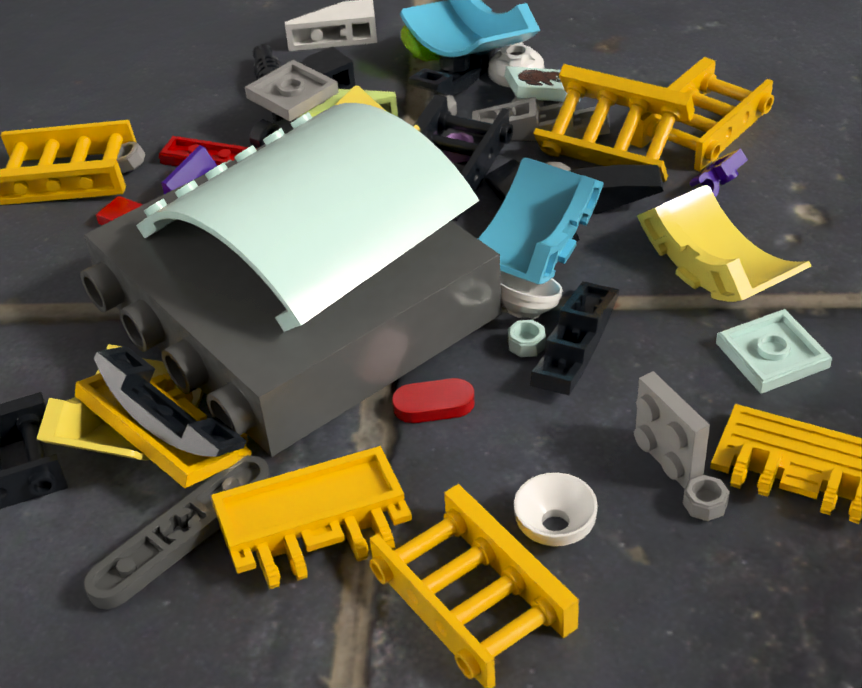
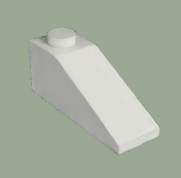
M373 0L343 1L285 22L289 51L377 43Z

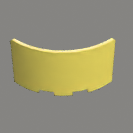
M707 185L637 215L643 230L660 256L667 254L678 267L675 274L693 289L701 286L711 292V298L727 302L742 301L811 267L810 261L793 262L783 260L755 246L728 219L714 197L711 188Z
M108 344L107 349L118 348L123 346ZM142 358L155 368L153 377L168 373L163 361ZM200 388L192 391L194 398L191 403L197 408L204 394ZM74 397L66 401L49 398L37 440L44 443L132 459L150 460L78 398Z

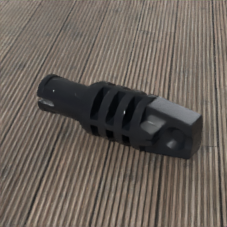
M261 44V50L258 46L253 49V57L255 58L253 68L256 80L281 67L280 61L273 55L271 47L267 44Z

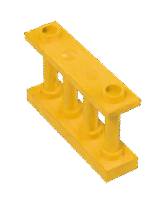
M703 57L667 88L690 93L694 106L723 116V118L717 122L694 113L691 122L683 120L678 122L706 133L699 138L672 127L667 140L696 151L694 170L700 172L711 161L714 162L719 154L756 120L770 111L774 102V96L771 95L773 80L766 79L754 91H750L717 79L714 74L716 61ZM713 91L741 102L737 106H733L705 95ZM650 112L642 114L631 144L643 148L652 141L662 116Z
M563 64L559 77L567 95L551 132L538 128L535 129L533 134L540 149L550 156L557 157L561 154L602 166L658 165L661 170L662 181L666 182L668 178L664 161L659 159L674 122L679 120L691 122L695 112L692 95L686 92ZM584 96L597 99L598 103L582 140L565 136L564 134L579 99L584 98ZM615 104L629 107V112L614 147L596 144L595 142L610 107ZM650 112L661 115V120L646 156L627 152L642 114Z
M119 120L1 132L0 136L9 155V160L5 169H0V205L124 194L126 184L117 157L122 144L130 141L137 143L130 121ZM104 154L102 160L85 161L87 155ZM72 157L70 163L53 164L55 158ZM39 160L37 166L21 167L23 161Z
M457 484L444 492L446 512L443 515L444 519L393 551L378 534L370 538L372 559L369 560V564L379 582L382 584L388 582L454 654L459 669L468 679L475 677L484 688H494V657L542 624L544 626L550 625L562 638H565L578 628L579 599L463 487ZM452 535L456 537L461 536L472 547L422 580L407 566L408 563ZM480 564L490 565L501 576L450 611L434 595ZM511 593L514 595L519 594L531 606L529 610L482 642H479L464 627L466 623Z

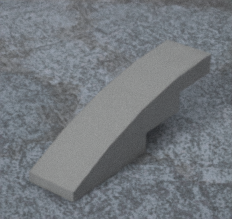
M536 97L472 111V119L493 123L502 108L509 109V124L513 125L511 140L537 141L533 134L535 129L538 128L551 132L563 102L539 107ZM596 106L574 111L564 135L577 139L583 138ZM609 113L599 135L610 134Z

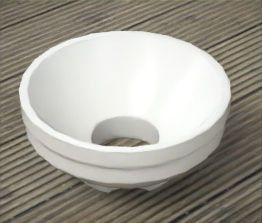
M521 42L502 47L501 50L496 52L489 61L488 74L490 79L496 84L510 87L504 77L506 66L545 69L544 61L535 50Z
M500 271L501 303L503 304L502 307L507 309V313L519 318L528 317L535 319L540 314L558 305L563 289L554 279H550L544 284H536Z
M558 472L537 475L527 480L516 493L514 499L516 522L520 530L527 537L540 544L565 546L583 539L595 524L598 510L597 498L589 485L578 477ZM560 517L568 522V526L560 531H551L546 529L542 523L547 518Z

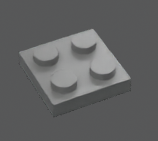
M295 60L286 63L245 87L247 99L288 121L299 118L305 112L339 93L337 81Z
M654 371L640 377L638 399L636 401L635 440L643 451L649 452L662 465L664 472L669 478L676 479L685 489L690 479L704 475L710 425Z

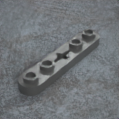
M244 456L233 466L212 476L94 565L84 578V589L92 605L101 609H111L122 605L220 529L211 495L271 478L268 463L258 456ZM177 526H180L181 528L189 527V530L186 532H183L181 530H177L174 532L173 529Z

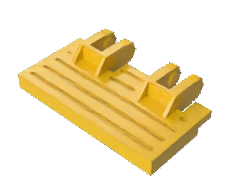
M101 373L76 382L74 394L76 398L183 488H187L233 466L244 456L251 455L252 451L246 447L249 441L246 433L241 435L247 441L244 448L217 457L201 456L180 450L157 438L140 425L115 398ZM163 373L162 376H152L150 383L197 421L207 419V415L191 403L194 398L192 392L185 394L180 389L175 388L176 384L168 373Z
M739 404L734 405L711 461V469L729 473L731 466H734L730 486L739 489L745 483L748 470L760 473L757 485L758 494L766 497L769 496L775 478L781 479L779 489L817 499L820 491L825 492L820 513L831 515L832 510L835 509L838 496L850 499L852 502L848 512L850 516L849 521L860 523L862 517V438Z
M381 446L211 495L213 508L237 574L256 568V562L252 552L256 551L269 589L280 586V573L272 557L287 554L292 573L296 576L297 580L308 578L305 560L296 538L301 537L307 552L345 541V534L351 550L359 562L368 559L367 557L369 556L368 545L362 536L361 530L372 527L375 535L378 534L393 551L395 549L394 538L383 512H388L394 526L412 520V514L405 502L404 492Z

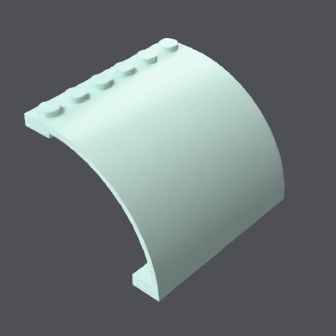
M342 103L326 109L315 117H312L307 112L290 123L293 127V130L285 134L281 128L263 139L266 146L257 151L254 145L234 156L237 163L230 168L225 163H222L207 172L205 176L208 181L200 186L193 180L174 192L178 199L170 204H167L163 198L144 210L147 218L136 226L144 238H147L176 219L189 222L209 232L238 254L263 279L284 305L286 310L275 317L283 331L298 327L479 201L468 182L440 149L413 126L383 109L361 103Z

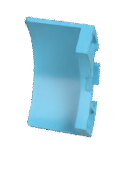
M445 0L404 8L400 12L402 20L414 37L430 51L445 57H459L527 41L540 31L527 3L516 5L506 13L491 12L492 9L481 0Z
M523 158L504 202L492 222L478 239L500 254V271L536 284H544L555 276V264L557 262L565 264L575 249L577 241L572 238L579 224L587 226L604 183L530 158Z

